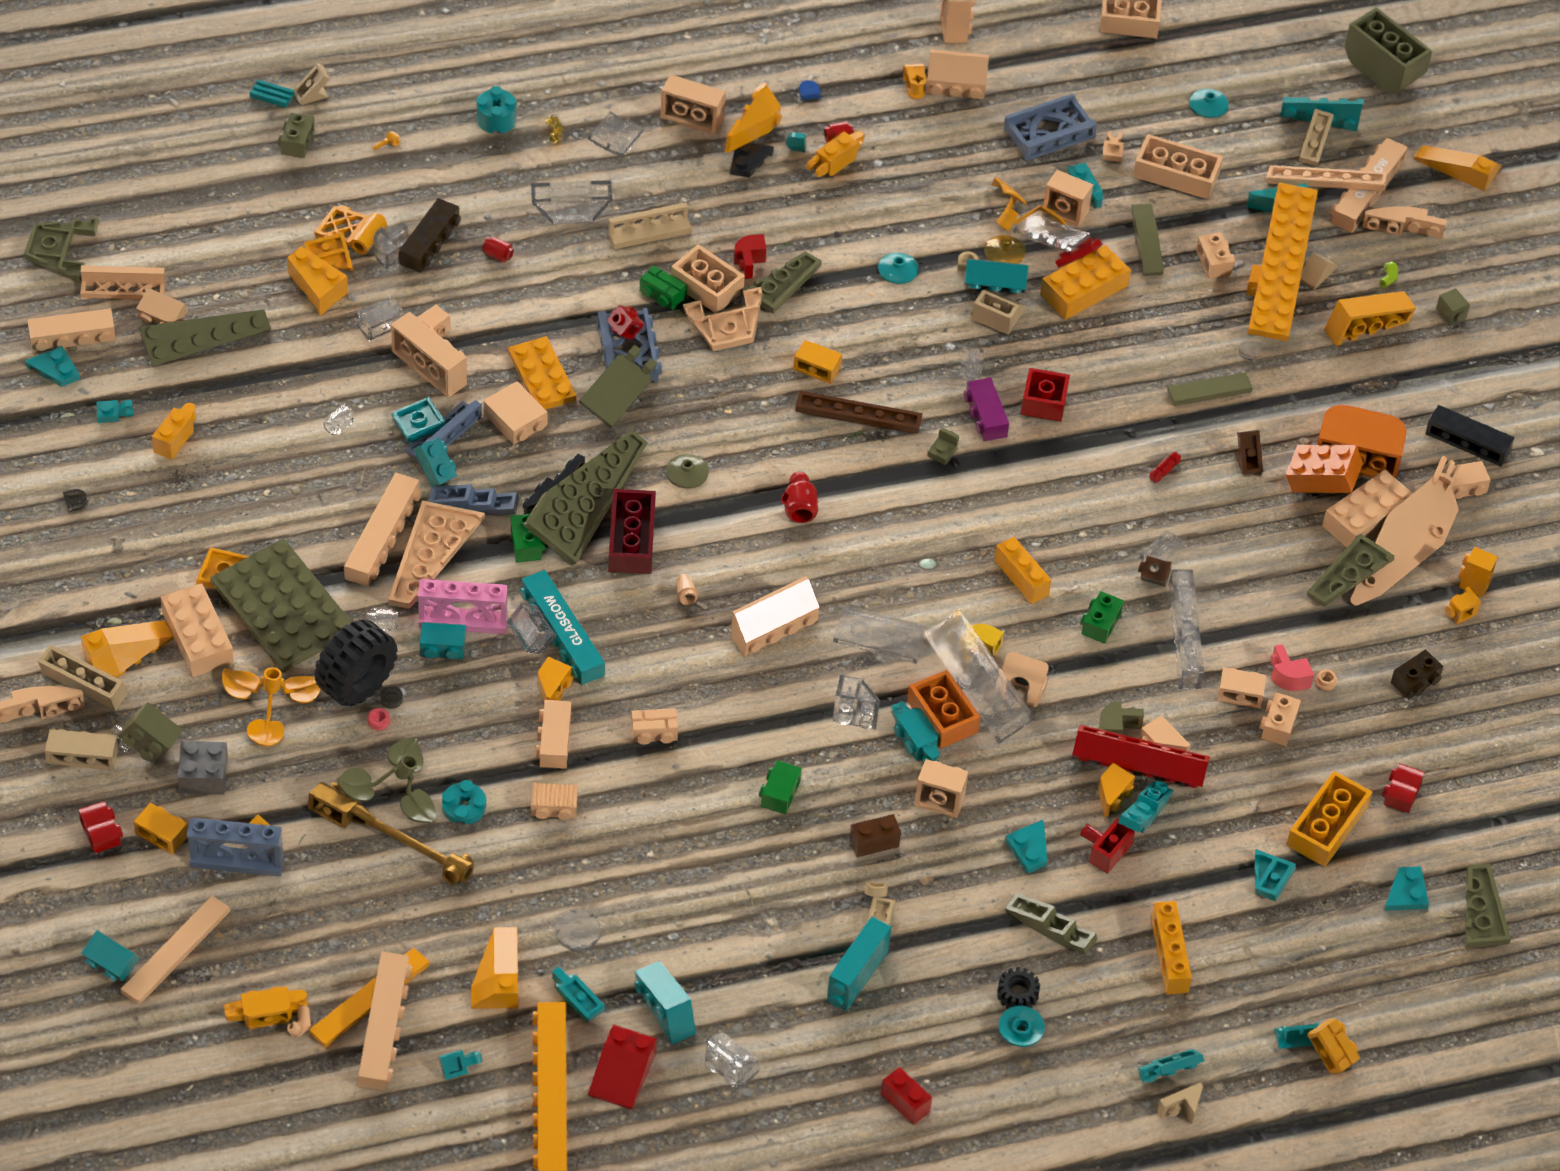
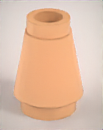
M681 574L677 577V599L683 605H692L697 601L698 591L689 576Z

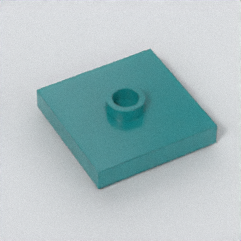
M430 397L391 412L394 422L408 443L439 431L446 425L445 420Z

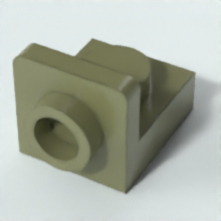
M941 427L937 440L928 450L927 457L946 465L958 449L959 435Z

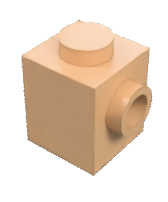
M437 304L418 316L429 328H433L441 337L450 330V315Z

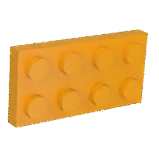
M547 336L508 347V354L527 392L545 410L577 401V395Z

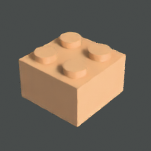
M1056 170L1046 185L1044 206L1057 213L1065 222L1079 227L1089 213L1093 184Z
M925 759L917 782L914 806L958 818L965 799L969 772L959 767H951L938 761Z

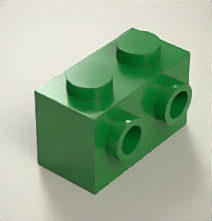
M530 514L510 516V530L516 563L542 560V551H545V543L523 526Z
M1100 591L1097 598H1092L1088 608L1089 612L1084 613L1080 622V625L1083 626L1081 634L1105 644L1122 614L1124 600Z

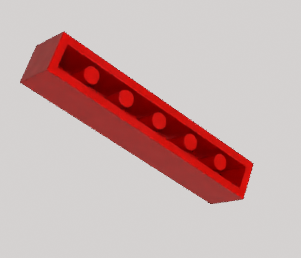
M1081 724L1077 731L1072 755L1077 756V759L1082 761L1094 760L1098 761L1100 765L1107 767L1114 763L1127 772L1135 770L1142 772L1141 774L1146 777L1159 776L1163 777V780L1175 783L1179 781L1191 788L1203 787L1210 756Z

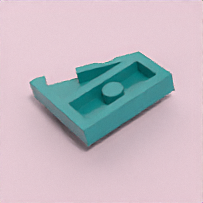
M63 346L25 360L28 369L34 368L38 370L41 376L51 379L53 383L60 387L80 380V374Z

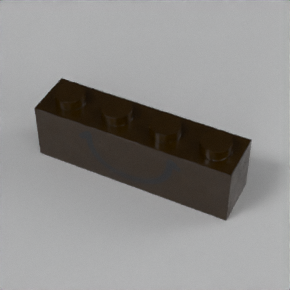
M437 198L400 248L399 265L419 273L425 267H428L434 254L440 251L442 243L449 239L453 228L459 225L461 221L459 206Z

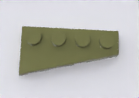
M805 251L786 262L784 267L772 270L767 277L755 280L754 284L750 287L745 286L742 288L740 295L744 296L743 291L761 287L763 295L760 306L774 314L821 267L822 260Z
M1359 534L1307 591V596L1325 607L1394 560V555L1367 537Z
M1468 865L1466 876L1465 948L1510 944L1511 937L1491 865Z

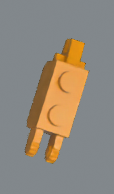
M844 131L816 151V156L807 162V169L810 171L817 167L815 175L818 178L826 173L833 176L856 159L858 150L864 143L865 135L861 131L851 135Z
M276 986L261 991L252 990L240 994L241 1000L225 1004L224 1011L226 1021H244L245 1026L249 1029L284 1024L292 1019V1013L298 1012L299 1007L308 1006V993L303 989L288 991L287 986Z

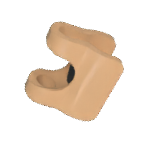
M1015 652L1008 653L996 683L995 694L1004 697L1011 687L1022 686L1028 691L1027 705L1036 707L1048 681V664Z

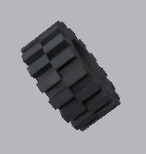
M1016 967L1015 971L1010 968L1008 973L1005 971L1002 977L1000 976L997 990L998 1000L1001 999L1000 1004L1002 1006L1006 1004V1009L1014 1006H1027L1030 1008L1033 1005L1035 1006L1040 992L1038 977L1034 978L1035 973L1031 971L1028 974V969L1026 968L1020 971V967ZM1021 985L1027 989V993L1022 995L1015 994L1010 990V987Z

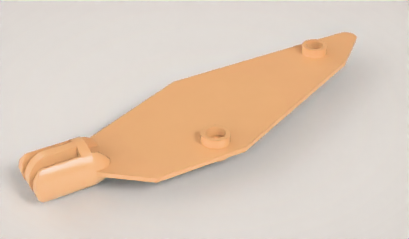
M1442 456L1433 478L1387 515L1375 543L1392 553L1394 560L1356 585L1350 598V603L1353 606H1358L1381 596L1445 543L1459 510L1452 485L1461 465L1457 464L1454 467L1455 462L1449 460L1445 466L1447 457Z

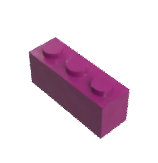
M992 378L967 381V387L964 390V400L970 405V415L972 418H975L977 433L981 434L983 441L1008 437L1009 421Z

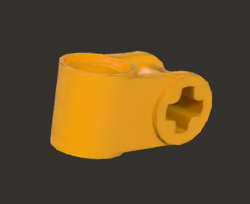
M904 64L903 78L909 97L913 99L923 98L925 96L924 85L926 84L924 64Z

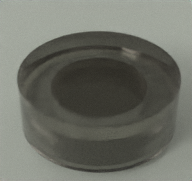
M389 686L382 690L380 696L384 707L394 709L402 704L403 693L398 687Z

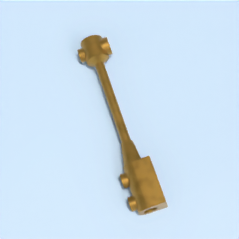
M320 782L309 792V810L344 829L351 822L378 829L442 864V876L448 884L455 885L458 882L464 884L471 877L474 863L470 855L464 853L459 856L452 853L447 857L378 820L376 816L361 805L360 801L353 800L341 792L342 790L337 783L332 782L328 785Z

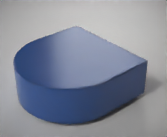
M806 80L800 84L799 94L801 100L820 98L821 92L816 82Z

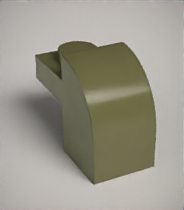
M1121 701L1112 702L1103 708L1098 729L1118 734L1123 733V728L1141 729L1144 709L1121 708Z

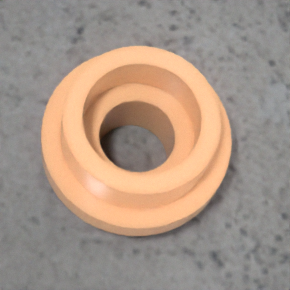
M1322 670L1316 675L1315 683L1320 689L1328 691L1336 687L1337 678L1331 670Z

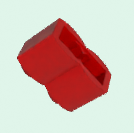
M1399 763L1397 769L1393 768L1390 773L1389 781H1391V784H1386L1382 793V797L1385 798L1384 805L1410 813L1423 782L1425 772Z
M105 801L78 810L80 823L95 854L121 845L120 838L123 837L121 826L115 824L114 811L111 806L107 807Z

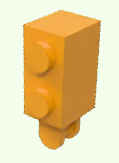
M193 403L184 404L180 410L173 408L152 435L154 453L172 460L194 432L193 422L196 420V407Z

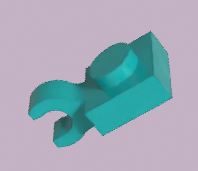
M118 400L97 402L98 423L118 422L120 416H134L132 400H125L121 404L118 403Z
M460 1049L438 1056L445 1080L468 1074V1066L483 1062L481 1053H478L477 1050L464 1055Z

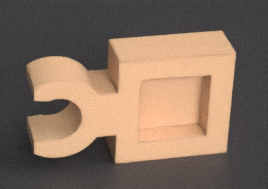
M1108 131L1107 139L1104 140L1102 160L1122 162L1124 143L1121 142V132H1119L1118 137H1112L1111 131Z

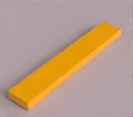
M414 947L404 954L409 956L408 965H412L410 979L405 978L404 985L430 966L429 960ZM376 977L309 1029V1034L324 1048L328 1047L370 1013Z

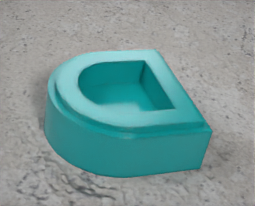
M797 132L788 134L785 142L786 146L790 150L805 153L807 149L806 134Z

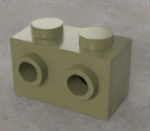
M291 112L289 119L284 122L283 134L279 135L278 146H281L282 155L305 159L315 132L314 116Z

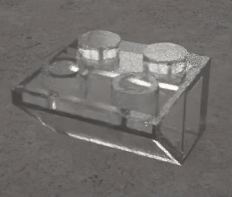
M840 675L835 695L833 722L876 730L880 700L863 679Z
M725 1033L710 1035L706 1039L705 1064L709 1070L721 1075L729 1085L742 1090L759 1073L760 1060Z

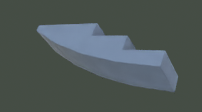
M472 484L431 487L428 502L483 512L485 514L502 515L516 514L519 496L517 492L497 494L494 488L474 489Z

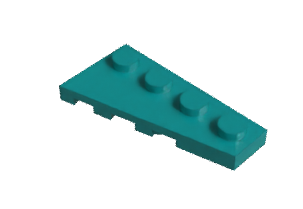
M1284 97L1280 116L1311 122L1315 109L1334 114L1331 127L1357 131L1364 99L1357 98V101H1348V98H1339V101H1328V98L1310 100V98Z

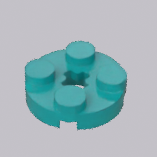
M464 780L461 783L454 784L442 794V812L451 822L457 823L459 821L464 822V824H472L483 817L486 808V795L480 787L474 785L471 781ZM460 801H468V806L464 804L459 805Z

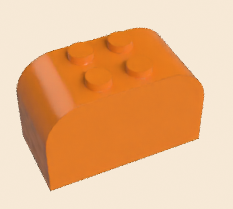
M1335 405L1324 414L1317 445H1357L1363 461L1359 475L1373 478L1386 470L1396 478L1407 430L1404 423L1395 416L1349 405Z

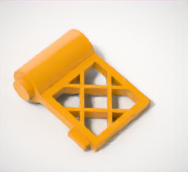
M339 205V207L334 206L314 231L315 237L321 238L340 232L344 234L351 232L349 238H345L347 246L351 247L356 253L365 255L387 227V221L382 214L372 213L368 216L351 211L349 207ZM336 214L344 216L343 218L333 220ZM355 220H360V221H361L360 223L355 224V225H351V224H350L351 221H355ZM348 224V227L337 230V225ZM327 228H334V231L323 232Z

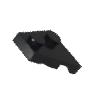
M747 143L735 149L730 167V175L750 178L755 173V170L764 164V160L769 155H773L774 146Z

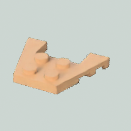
M761 287L743 291L746 307L704 316L700 300L683 304L684 312L712 351L754 343L763 295Z

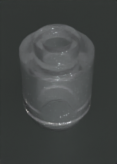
M340 405L326 417L323 423L324 428L331 435L340 434L354 422V412L350 407Z
M372 608L371 612H367L366 620H371L382 630L392 631V629L398 628V611L387 608Z

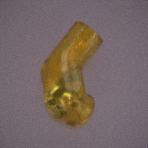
M551 115L546 118L545 123L549 124L548 127L553 129L549 137L550 140L558 142L564 127L557 116Z

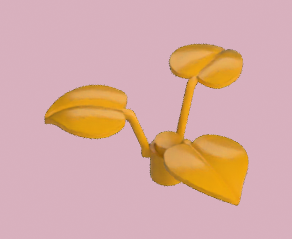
M994 177L992 186L1002 188L1003 193L1011 195L1006 209L996 221L1003 229L1009 231L1015 223L1019 225L1021 221L1037 211H1042L1062 225L1065 234L1067 233L1068 227L1065 221L1057 213L1045 206L1039 205L1018 219L1017 216L1019 214L1013 210L1016 201L1019 200L1025 206L1027 202L1007 183Z
M271 667L264 671V676H261L260 680L254 673L224 668L222 684L227 694L236 699H248L252 693H258L263 685L264 690L269 694L266 720L256 719L250 722L247 726V735L254 743L270 747L278 744L283 739L285 732L281 722L270 721L273 694L277 693L282 687L285 694L290 693V698L294 702H313L321 692V689L316 684L315 677L295 676L284 681V678H281V671Z

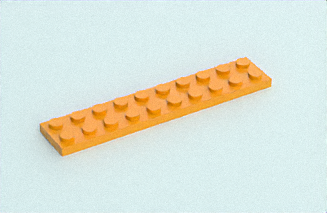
M1278 183L1247 334L1288 342L1318 190Z

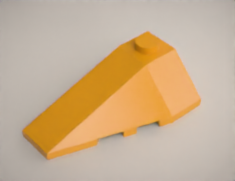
M497 927L493 929L471 986V1009L518 1008L517 927Z

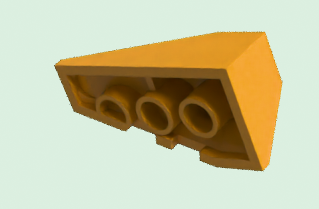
M762 82L752 94V99L754 100L751 105L746 104L741 119L736 120L728 133L725 152L729 153L771 132L775 126L780 124L782 119L780 114L781 105L766 83Z
M1422 145L1414 156V160L1482 191L1487 189L1502 166L1480 155Z
M162 620L99 629L82 635L81 643L88 664L118 678L126 673L125 670L133 664H139L144 656L156 652L174 639L166 621Z

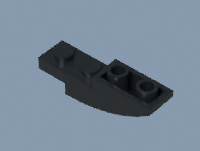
M577 454L567 462L565 469L558 473L554 480L547 477L543 483H539L532 496L527 497L523 503L524 514H531L544 493L585 464V457Z

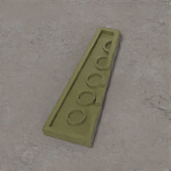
M265 309L147 325L140 327L139 330L151 365L155 367L269 331L271 326Z

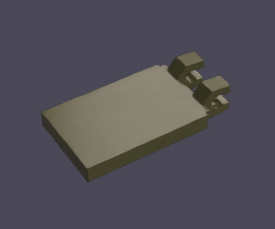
M636 345L629 350L626 356L623 353L621 356L618 355L579 400L581 405L610 428L617 423L651 383L650 374L657 365V362L650 358L642 369L637 366L634 360L640 355L641 349Z

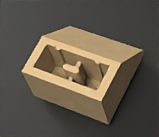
M982 290L974 302L972 320L1009 335L1027 306L991 290Z

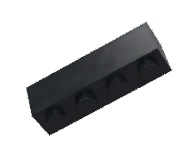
M1441 405L1436 407L1430 417L1425 432L1430 437L1502 467L1508 457L1515 437Z

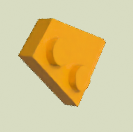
M343 232L304 242L305 249L337 269L353 271Z

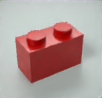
M900 1066L882 1080L881 1095L911 1124H916L930 1112L932 1096Z

